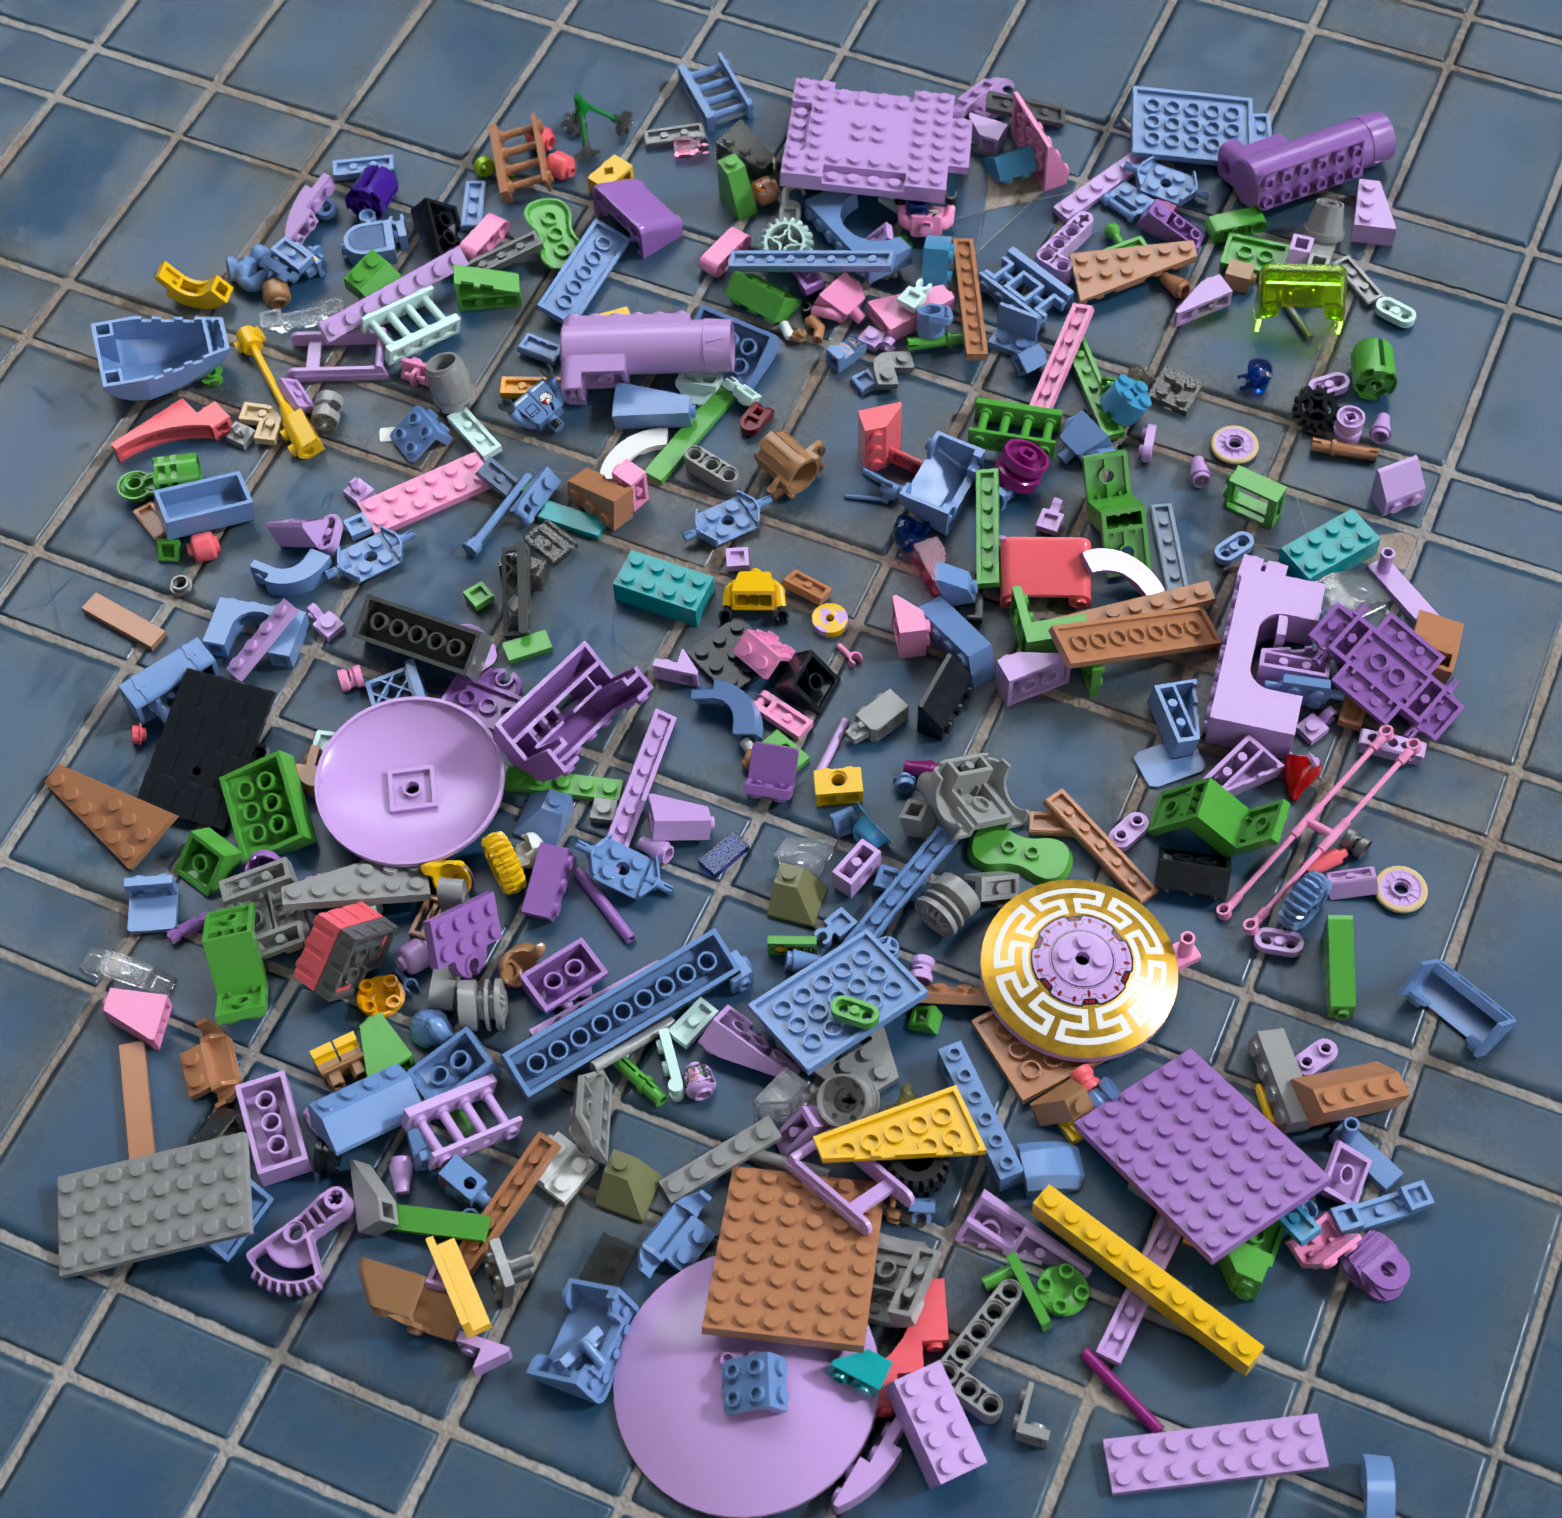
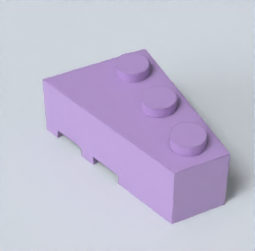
M1359 179L1355 195L1351 242L1392 247L1397 229L1381 182Z
M1248 734L1203 779L1211 777L1230 794L1237 796L1277 778L1285 765Z

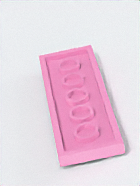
M475 451L357 504L360 512L365 514L375 535L381 532L379 526L396 531L487 491L491 487L475 475L484 464Z

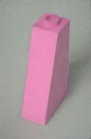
M944 285L934 286L931 293L927 295L926 302L923 305H927V303L946 305L954 312L955 297ZM901 294L869 301L867 316L879 330L887 333V336L894 338L895 341L917 330V311L912 313L897 305V298Z

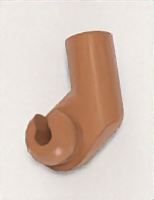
M811 314L805 318V325H808V328L814 329L812 341L819 344L823 341L825 325L819 317Z

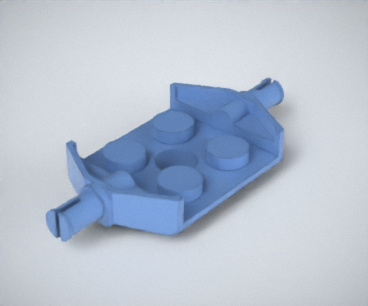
M1155 156L1148 158L1140 163V165L1127 161L1124 164L1123 170L1134 173L1138 191L1163 199L1177 206H1182L1191 199H1195V197L1207 201L1210 196V192L1197 187L1198 182L1195 171H1193L1192 176L1155 163ZM1161 184H1167L1169 187H1162Z
M737 490V496L700 513L697 508L695 509V527L682 533L683 539L687 542L698 537V539H702L717 547L760 528L761 508L772 504V498L770 495H767L759 500H755L746 493ZM727 520L734 522L729 526L722 524Z
M379 526L381 532L344 550L337 546V564L335 567L324 571L326 578L329 580L340 574L341 577L344 576L360 584L403 563V547L405 542L416 538L414 531L411 529L400 535L384 526ZM368 557H377L375 561H366Z
M609 834L595 845H589L578 839L574 849L587 854L590 878L637 901L652 890L658 889L668 895L672 892L674 886L660 879L657 856L651 859L611 839L613 834ZM616 866L625 867L627 875L619 874Z

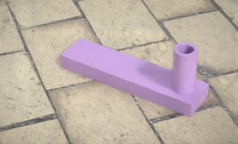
M1390 547L1383 548L1379 560L1367 566V573L1414 625L1419 610L1439 615L1392 564L1395 551Z

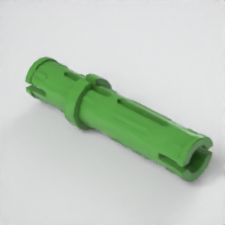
M945 331L942 337L936 339L906 338V342H908L906 344L907 351L938 347L952 348L954 345L964 344L962 332L951 333L950 331Z
M623 1057L612 1064L637 1087L636 1091L639 1094H644L656 1107L662 1106L667 1101L668 1094L654 1083V1079L651 1076H646L628 1058Z

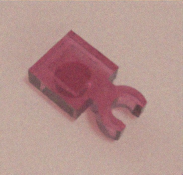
M693 136L673 138L675 158L695 156V152H709L708 141L705 136L699 137L697 140H693Z

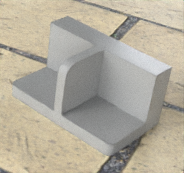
M991 871L964 874L965 880L975 881V893L980 902L1012 899L1019 894L1018 873Z

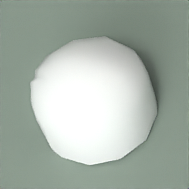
M528 832L521 835V838L525 840L517 844L515 848V853L522 869H532L534 867L540 842H543L536 833Z

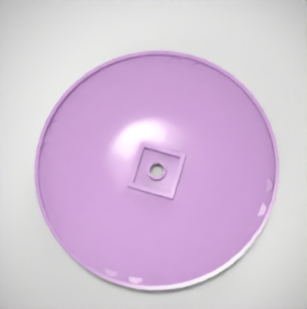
M712 1256L696 1262L668 1279L647 1299L630 1324V1331L628 1335L624 1336L620 1356L615 1366L613 1391L618 1426L626 1447L638 1467L655 1486L678 1503L708 1515L724 1518H760L783 1513L818 1496L841 1477L853 1463L872 1428L877 1412L880 1391L874 1398L871 1396L864 1397L858 1394L855 1388L848 1384H839L833 1381L830 1375L825 1373L833 1360L858 1352L702 1334V1324L716 1257ZM868 1325L864 1350L869 1349L877 1353L875 1341ZM766 1351L786 1358L788 1367L786 1375L787 1390L789 1393L788 1412L778 1414L766 1409L736 1415H728L724 1412V1361Z

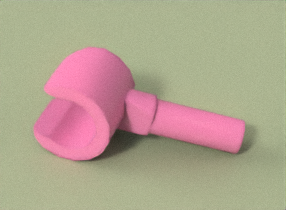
M841 643L837 645V648L848 658L850 668H855L856 666L852 659H857L859 663H862L861 653L857 651L850 652Z

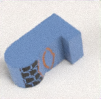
M850 335L837 346L832 344L826 348V363L839 374L865 354L867 345L857 336Z

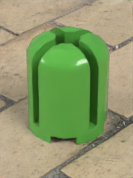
M1369 337L1359 341L1354 346L1350 355L1353 388L1359 393L1360 398L1366 400H1377L1378 396H1383L1387 393L1391 395L1396 390L1398 384L1393 346L1387 340L1382 338L1378 340L1377 337Z

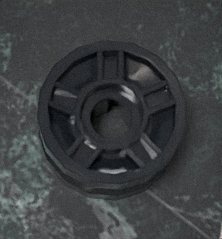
M319 1137L313 1153V1170L315 1173L327 1171L328 1174L336 1175L338 1169L335 1168L340 1166L342 1154L336 1156Z

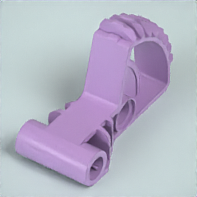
M339 1186L331 1187L323 1192L300 1215L247 1252L246 1257L254 1268L250 1278L253 1281L258 1280V1285L262 1288L267 1285L266 1289L269 1292H273L276 1289V1293L282 1295L285 1291L288 1297H292L294 1291L298 1296H302L304 1289L308 1294H312L314 1286L319 1291L322 1290L323 1286L321 1283L325 1281V1276L316 1241L330 1230L335 1229L340 1223L349 1222L356 1217L354 1200ZM303 1230V1234L299 1239L292 1240V1236L296 1231ZM265 1253H268L277 1264L286 1268L297 1269L313 1264L315 1275L298 1281L277 1280L264 1274L256 1264V1260Z

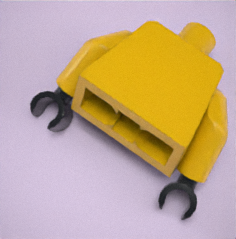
M753 568L750 571H741L736 579L724 587L722 607L724 608L718 614L721 624L724 617H728V622L733 619L730 608L732 610H775V608H778L775 615L776 625L779 624V617H784L786 625L788 624L789 613L784 610V607H786L784 587L777 580L772 579L770 572L761 571L758 568Z

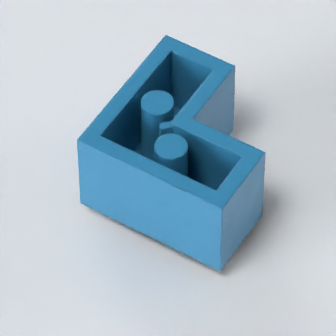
M926 236L923 249L922 287H926L931 283L932 287L944 285L946 288L947 283L951 284L952 271H948L949 263L953 264L955 244H951L952 237Z

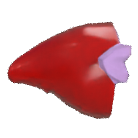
M1288 752L1284 758V782L1292 801L1297 802L1302 792L1321 774L1322 765L1320 760L1311 753L1303 756L1293 755L1292 752Z

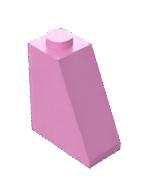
M110 988L108 996L104 997L102 1009L108 1020L140 1041L144 1040L145 1044L151 1048L160 1050L173 1007L168 995Z

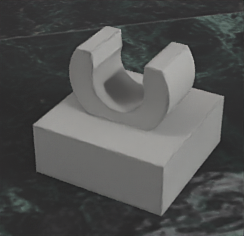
M236 421L230 427L231 431L226 436L227 442L246 450L253 442L256 430Z

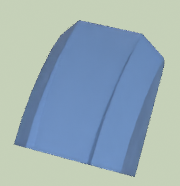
M1057 1141L1017 1144L1016 1155L1024 1169L1023 1181L1026 1199L1037 1198L1049 1184L1062 1194L1080 1190L1085 1178V1172L1078 1147L1067 1142Z

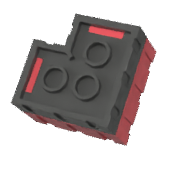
M362 901L340 909H333L326 913H319L314 918V927L304 942L305 948L296 961L295 966L297 968L293 973V977L328 1002L358 992L359 984L365 978L366 973L372 971V969L381 968L398 926Z

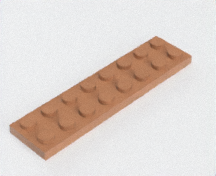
M1203 606L1052 625L1048 631L1067 669L1218 648L1222 644Z

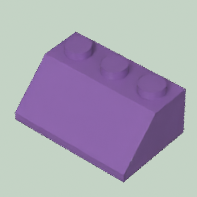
M581 937L519 976L522 989L535 1007L547 1014L608 976L609 972Z

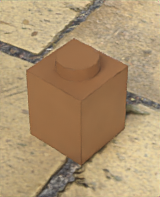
M1231 259L1225 273V282L1232 290L1247 294L1250 286L1254 287L1257 274H1254L1255 265Z

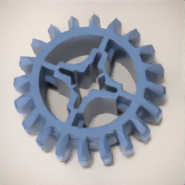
M1312 870L1295 884V887L1285 898L1286 900L1281 905L1282 907L1277 915V920L1282 927L1297 933L1304 929L1313 919L1330 893L1331 881L1327 879V876Z

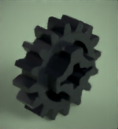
M1316 385V388L1312 390L1308 386L1306 392L1300 390L1299 396L1295 397V404H1293L1292 410L1296 412H1294L1293 418H1299L1298 425L1300 426L1304 423L1306 431L1309 427H1313V432H1316L1319 427L1322 431H1325L1326 425L1329 427L1333 426L1338 410L1341 407L1337 406L1340 400L1333 399L1335 392L1327 393L1328 387L1320 390L1319 385ZM1302 404H1304V408L1306 409L1305 412H1303ZM1328 405L1330 406V414L1328 413L1329 410L1327 409Z

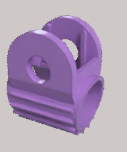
M1369 1230L1357 1242L1358 1247L1348 1254L1343 1253L1340 1255V1264L1349 1280L1356 1287L1361 1288L1369 1297L1379 1302H1390L1398 1298L1403 1291L1404 1285L1410 1277V1266L1407 1259L1399 1252L1398 1247L1392 1240L1380 1232Z

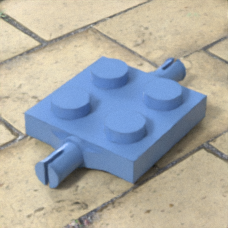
M1284 674L1283 679L1279 682L1265 680L1264 688L1303 696L1301 706H1307L1309 709H1324L1326 701L1329 699L1344 701L1345 697L1342 691L1332 690L1331 680Z

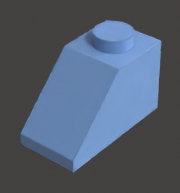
M936 562L935 582L944 599L951 606L974 603L975 593H978V585L976 580L972 579L969 571L943 562Z

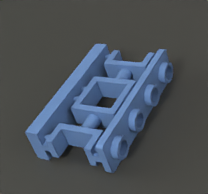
M1014 246L1007 250V257L1003 256L1001 258V270L995 274L988 269L978 273L980 291L993 298L997 304L1003 302L1038 315V331L1041 329V324L1045 325L1047 323L1046 311L1053 306L1060 311H1063L1064 308L1067 310L1073 304L1074 291ZM1014 271L1018 273L1016 277L1011 276ZM1004 280L1007 283L1002 287L999 283ZM1023 283L1033 290L1025 297L1015 290ZM1044 293L1049 296L1046 300L1041 298ZM1033 303L1037 305L1034 310L1029 307Z

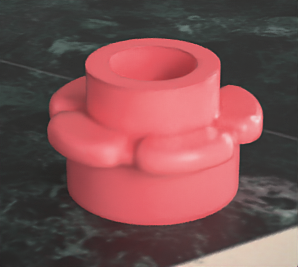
M141 723L139 725H132V744L142 745V741L147 740L146 727H142Z

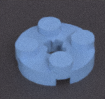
M265 252L259 264L261 267L269 271L271 269L277 272L276 276L285 282L289 280L295 283L299 280L301 275L279 259H273L274 255L272 253Z

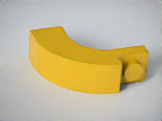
M166 261L160 264L154 277L155 281L167 289L165 295L183 305L200 309H215L226 304L233 290V287L218 275L206 281L193 280L180 273Z

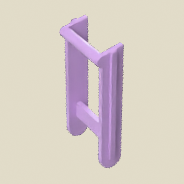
M381 327V328L385 331V333L390 337V339L392 340L391 335H390V333L386 330V328H385V327ZM351 330L329 343H326L320 331L294 332L291 334L290 340L292 344L308 346L306 367L288 369L287 378L298 379L299 382L390 380V376L383 366L385 345L373 330L362 334L360 330ZM376 344L375 366L320 367L322 345Z
M832 1126L831 1128H829V1129L826 1130L825 1132L830 1131V1130H833V1129L838 1128V1127ZM813 1140L788 1155L787 1161L784 1163V1168L864 1236L871 1234L873 1228L863 1213L889 1195L894 1196L906 1207H910L915 1202L912 1192L874 1160L853 1162L878 1184L849 1203L800 1161L816 1150Z

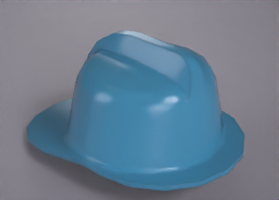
M856 801L863 811L853 827V836L858 843L861 839H864L877 849L886 842L893 844L890 838L871 821L859 802Z

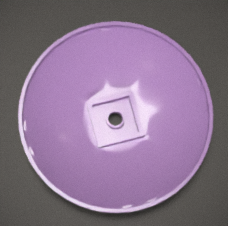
M422 696L401 697L383 701L366 708L349 719L337 730L327 743L319 759L314 791L318 811L324 825L336 841L345 849L362 859L380 865L415 867L428 862L441 861L458 853L484 832L496 815L503 797L505 767L501 750L493 741L494 735L470 711L457 704L438 698ZM411 786L419 787L418 792L414 794L407 793V789Z

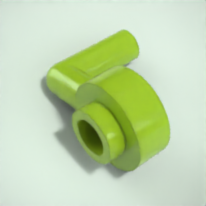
M489 156L479 157L473 165L475 172L480 177H487L496 169L495 162ZM512 173V176H509L510 180L514 178V173Z

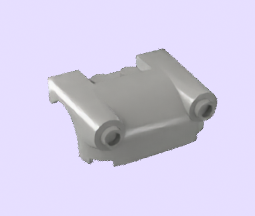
M978 753L945 759L938 763L933 772L926 771L918 777L917 789L952 841L971 837L973 831L977 829L1002 825L1006 830L1023 826L1030 811L1017 807L1009 797L1006 780L1011 765L1004 758L999 761L988 757V753Z

